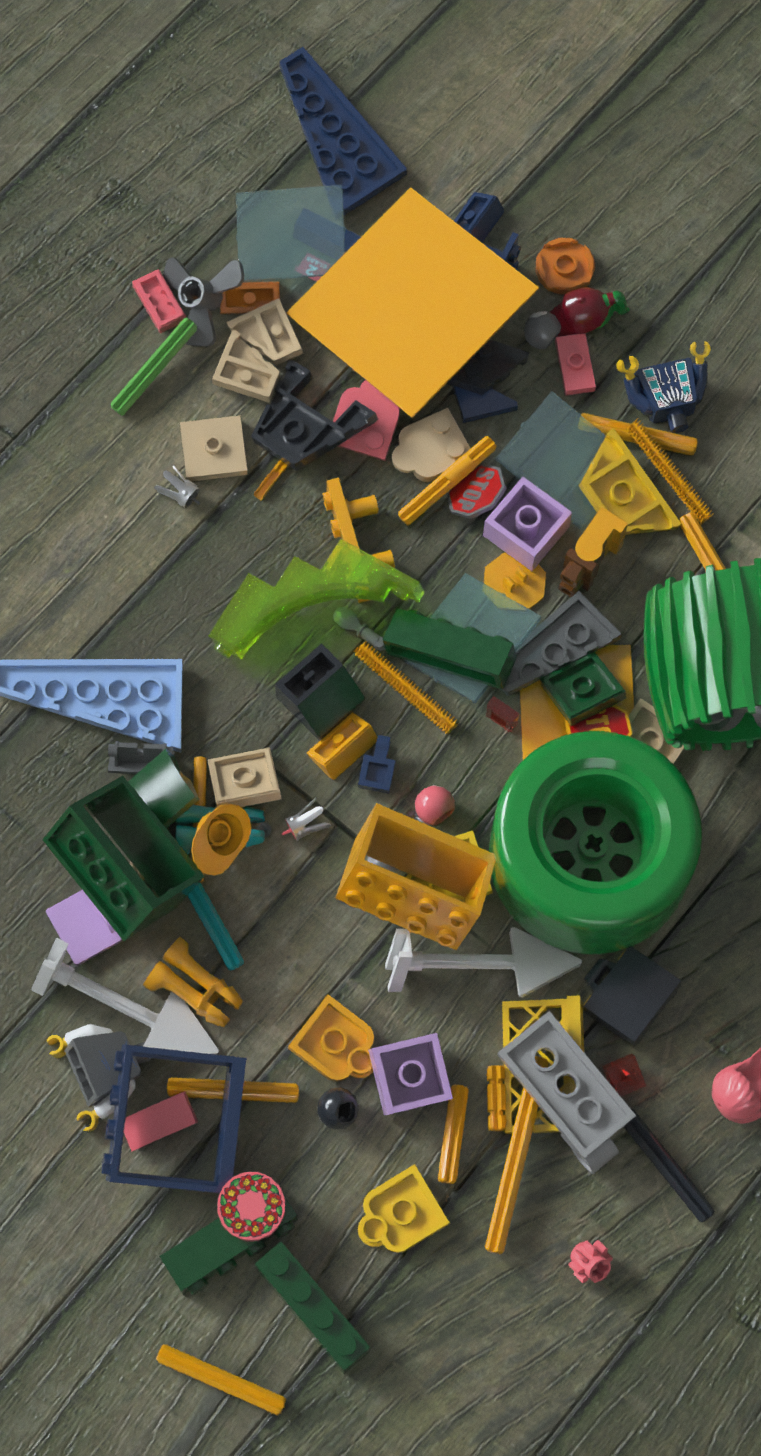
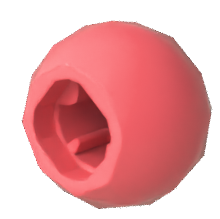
M432 785L424 788L417 795L415 810L421 821L427 825L436 826L453 813L455 801L451 792L447 789Z

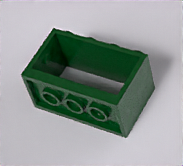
M124 776L117 778L71 804L42 839L123 941H126L176 909L205 877ZM93 817H96V819L109 833V835L113 838V840L117 843V845L121 848L125 855L130 859V861L134 864V866L138 869V871L142 874V876L146 879L150 886L159 895V898H157L155 894L151 891V889L146 885V883L142 880V878L138 875V873L134 870L130 863L125 859V857L121 854V852L117 849V847L113 844L109 837L96 823Z

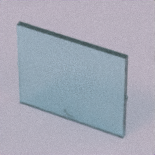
M342 185L236 193V240L238 241V261L242 263L245 275L244 282L323 276L345 254L344 233L346 228L344 227Z
M551 391L530 418L521 424L520 430L495 459L518 479L526 478L572 512L570 522L579 529L584 526L596 511L579 488V484L606 435Z
M466 573L430 617L435 620L437 618L446 619L453 625L462 628L473 627L482 634L492 637L497 635L503 636L514 644L515 652L541 620V616ZM400 659L434 679L436 683H441L474 704L489 687L476 681Z

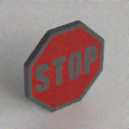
M481 463L446 493L450 511L454 515L472 519L495 508L507 487L500 467Z

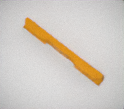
M279 460L257 488L254 496L262 501L288 465Z

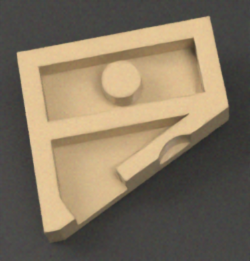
M280 299L227 322L231 332L232 330L237 331L244 342L254 347L275 365L303 354Z

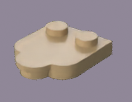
M446 408L404 427L399 434V445L392 453V462L399 471L403 473L413 472L420 481L432 482L471 448L450 410Z

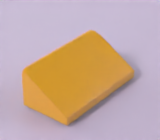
M352 712L307 752V755L328 777L334 780L377 742V735L369 723Z

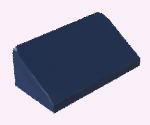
M474 192L454 222L483 243L504 213V208L497 196Z

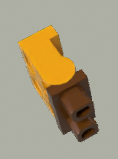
M601 507L577 541L575 550L570 548L566 553L563 572L560 576L562 582L559 584L558 589L569 597L574 596L581 588L589 591L593 585L594 578L598 574L600 563L608 551L617 555L622 548L628 523Z

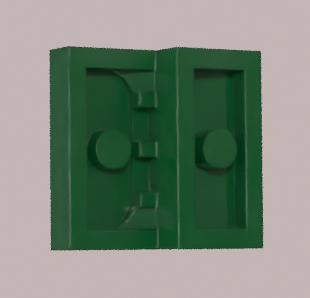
M164 749L128 781L148 807L156 814L165 828H168L199 800L191 780L182 774L174 755L167 749Z

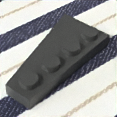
M578 591L514 646L517 659L502 691L507 696H510L539 681L540 678L620 640L622 634Z

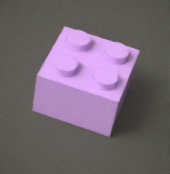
M522 477L485 520L483 536L530 571H533L569 528L572 512L529 480Z
M437 1033L368 1050L384 1115L453 1099Z

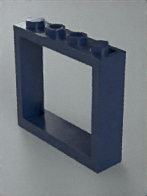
M122 1045V1050L116 1051L114 1059V1071L119 1072L117 1085H112L110 1092V1105L115 1106L113 1119L107 1120L105 1138L111 1140L109 1153L103 1154L101 1173L106 1174V1181L220 1193L223 1186L233 1177L246 1058ZM133 1056L227 1066L214 1181L119 1171Z

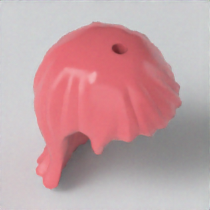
M761 1047L750 1058L724 1068L714 1078L712 1086L714 1104L719 1112L732 1122L745 1124L761 1118Z

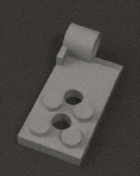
M548 1011L501 1049L497 1055L561 1132L562 1138L571 1147L580 1163L591 1174H594L619 1153L610 1137L636 1115L552 1013ZM540 1050H548L554 1057L553 1065L548 1068L540 1067L535 1061V1054ZM562 1076L571 1077L576 1084L575 1091L570 1094L560 1092L557 1088V1080Z

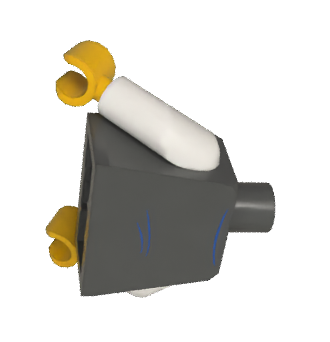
M88 1024L66 1033L64 1038L58 1035H51L47 1039L49 1045L60 1042V1047L49 1054L54 1058H62L67 1055L88 1108L94 1106L92 1112L82 1111L77 1115V1121L82 1120L86 1115H90L92 1118L91 1125L83 1131L95 1130L99 1124V1118L105 1119L114 1112L115 1106L110 1105V1092L112 1085H117L119 1075L118 1071H114L115 1053L122 1050V1045H130L124 1032H113L109 1028ZM145 1042L136 1044L135 1046H144ZM133 1056L128 1098L135 1090L136 1079L141 1075L138 1064L150 1061L151 1058Z

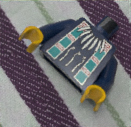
M706 341L704 342L705 350L702 354H697L696 342L690 345V352L695 356L694 362H692L690 357L638 369L639 362L637 358L629 356L631 366L626 370L623 360H619L617 362V369L625 374L623 381L629 403L643 415H648L653 423L668 421L672 433H680L687 430L689 426L686 417L694 414L695 407L702 401L706 390L708 363L704 361V358L710 353V344Z

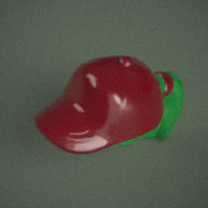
M584 287L565 294L562 302L549 313L554 314L560 321L561 331L557 337L589 333L592 330L602 328L609 322L614 312L624 315L630 311V308L627 306L625 295L620 291L603 293L593 288Z

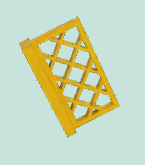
M580 995L567 996V999L502 1001L503 1048L539 1020L540 1016L548 1008H562V1019L559 1023L584 1052L583 1002ZM540 1008L536 1013L531 1010ZM524 1009L532 1018L518 1030L510 1022V1010ZM511 1029L516 1033V1035L512 1039ZM541 1050L537 1052L541 1057L548 1060L550 1066L553 1065L554 1062ZM504 1064L506 1095L505 1133L512 1134L514 1129L512 1113L519 1107L521 1096L512 1088V1079L515 1076ZM563 1076L564 1085L559 1091L564 1094L574 1092L576 1088L575 1081L569 1076ZM512 1094L518 1099L513 1105ZM540 1109L537 1112L535 1123L540 1119L544 1124L534 1125L532 1133L560 1132L554 1124H550L542 1116L544 1111Z

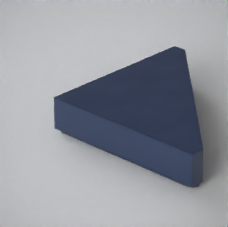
M452 386L463 423L517 411L518 409L516 401L493 389H489L484 395H480Z

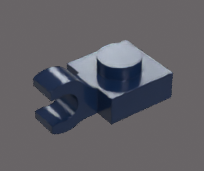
M378 735L374 756L364 754L358 788L390 793L396 760L387 759L391 737Z

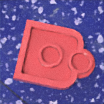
M365 380L360 388H349L342 394L333 422L355 400L374 411L378 420L338 445V447L386 461L399 421L400 409Z

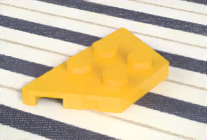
M614 428L609 430L582 478L579 488L597 513L603 507L628 523L625 535L677 529L681 522Z

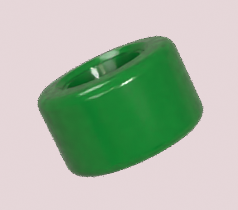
M585 731L564 735L547 742L530 753L515 768L503 786L497 802L490 837L489 852L494 853L496 860L492 879L507 911L519 925L542 942L561 950L580 954H604L624 950L629 946H634L657 932L678 908L699 861L702 845V823L695 796L686 779L676 766L655 748L630 736L614 732ZM584 808L603 809L605 817L600 826L587 825L582 810ZM561 819H567L576 829L575 835L570 840L557 838L552 833ZM625 823L631 831L633 840L627 843H615L610 831L617 824ZM590 843L592 847L598 846V851L595 853L593 849L587 850V844ZM568 852L571 854L575 864L566 871L553 859L552 855ZM614 856L628 858L633 863L624 877H618L609 867V863ZM585 870H596L599 872L602 882L581 879L582 873Z

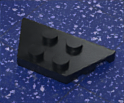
M489 339L446 384L484 395L489 389H493L496 383L502 382L509 377L510 371L518 365H525L528 361L529 352Z

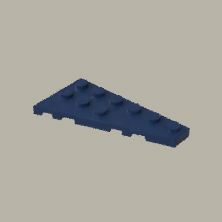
M304 47L279 61L281 73L336 221L407 175V168Z

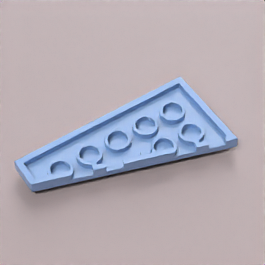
M182 659L0 660V696L148 743H167L168 747H173L174 751L181 753Z

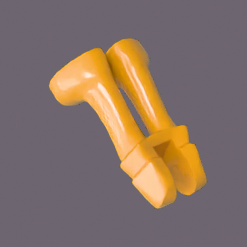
M179 937L166 951L163 960L187 974L206 989L205 994L203 995L195 990L162 961L156 964L143 983V986L152 992L165 988L188 1003L197 1011V1015L205 1017L206 1022L225 1027L230 1019L213 1004L220 998L226 1004L239 1010L243 1000L233 986L228 987L223 979H218L198 964L189 954V944L187 941Z

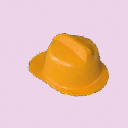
M230 803L220 805L212 812L203 816L198 823L191 851L193 861L204 874L215 876L223 873L230 867L248 842L251 833V822L246 811L239 805Z

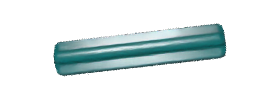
M199 882L188 894V898L228 970H235L244 964L243 958L204 887Z

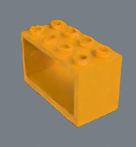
M376 803L355 838L335 899L375 915L381 920L401 926L412 933L436 941L442 946L457 950L481 914L496 862L494 853ZM365 856H369L460 895L465 900L461 902L364 860Z

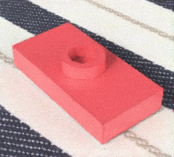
M159 269L132 281L134 290L159 333L179 325L186 318L185 313Z
M586 334L556 337L555 345L565 396L595 392L596 384Z

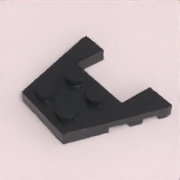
M291 359L285 367L287 372L283 380H279L275 387L276 394L271 404L266 405L251 437L255 444L298 471L374 424L378 417L374 411L355 400L333 422L295 398L313 379V376L308 369Z

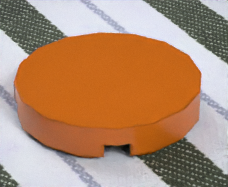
M558 238L549 241L544 245L536 258V275L539 282L547 290L559 295H565L575 289L587 287L594 275L595 259L591 250L572 238Z

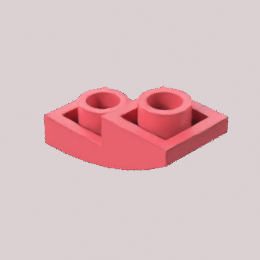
M182 1092L126 1117L124 1135L131 1151H135L198 1123V1120L186 1092Z

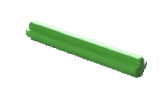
M184 318L111 402V408L116 413L122 416L130 409L197 331V326L192 320Z

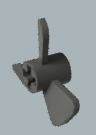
M169 258L166 262L163 277L170 288L178 290L181 303L191 307L188 318L197 326V331L186 344L202 347L212 346L216 342V333L211 311L216 310L220 306L223 298L222 292L238 288L242 285L245 279L243 265L240 261L232 260L211 281L192 277L178 259Z

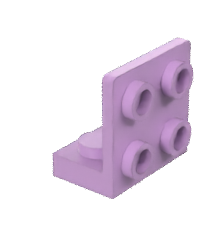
M83 890L46 910L60 939L68 943L67 951L76 966L123 941Z

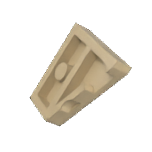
M232 330L212 378L213 385L270 403L280 378V371L270 362L265 361L262 358V354L254 347L251 348L247 345L237 331Z

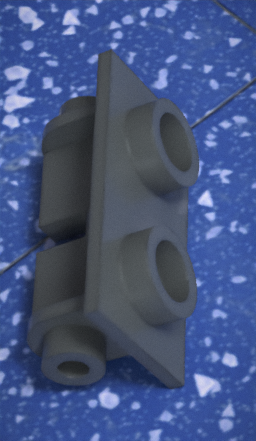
M115 741V744H109L108 757H110L108 773L137 774L164 749H167L173 755L175 751L173 747H168L167 743L144 744L143 749H138V743Z

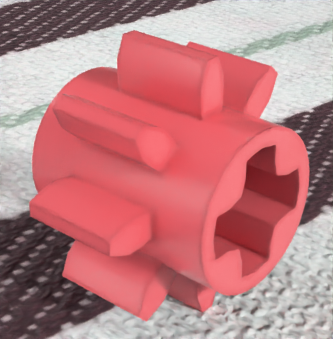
M586 1240L576 1245L572 1250V1261L569 1263V1267L582 1283H585L588 1278L597 1283L609 1274L611 1270L610 1261L613 1260V1257L607 1252L608 1248L599 1240L593 1245Z

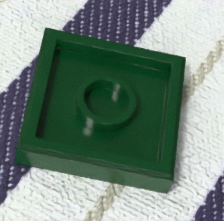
M595 651L540 678L542 688L571 726L627 698L626 691Z

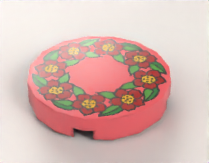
M244 1172L232 1177L223 1186L218 1197V1216L223 1227L232 1236L243 1241H260L271 1236L280 1226L285 1215V1198L280 1186L271 1177L259 1172Z

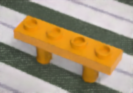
M339 478L327 480V492L322 493L326 511L332 510L334 520H330L334 538L340 537L342 547L338 548L342 566L348 565L350 575H347L346 579L350 594L356 593L358 603L371 600L369 574L395 569L391 550L368 556L361 554L353 529V519L379 513L376 497L371 495L348 501L344 498Z

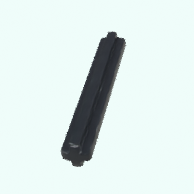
M631 1108L636 1116L623 1127L699 1222L703 1223L714 1215L715 1209L637 1112Z

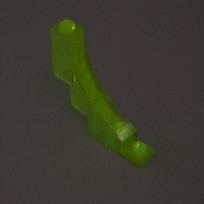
M340 539L321 570L294 556L275 587L248 573L208 636L215 644L213 649L227 658L234 655L242 659L262 634L288 615L303 608L339 599H368L384 602L390 591L402 600L407 601L411 598L419 603L425 591L419 581Z

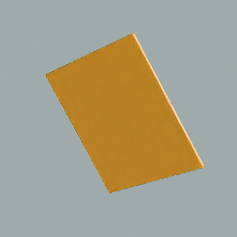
M410 187L286 314L413 418L528 301L539 287Z

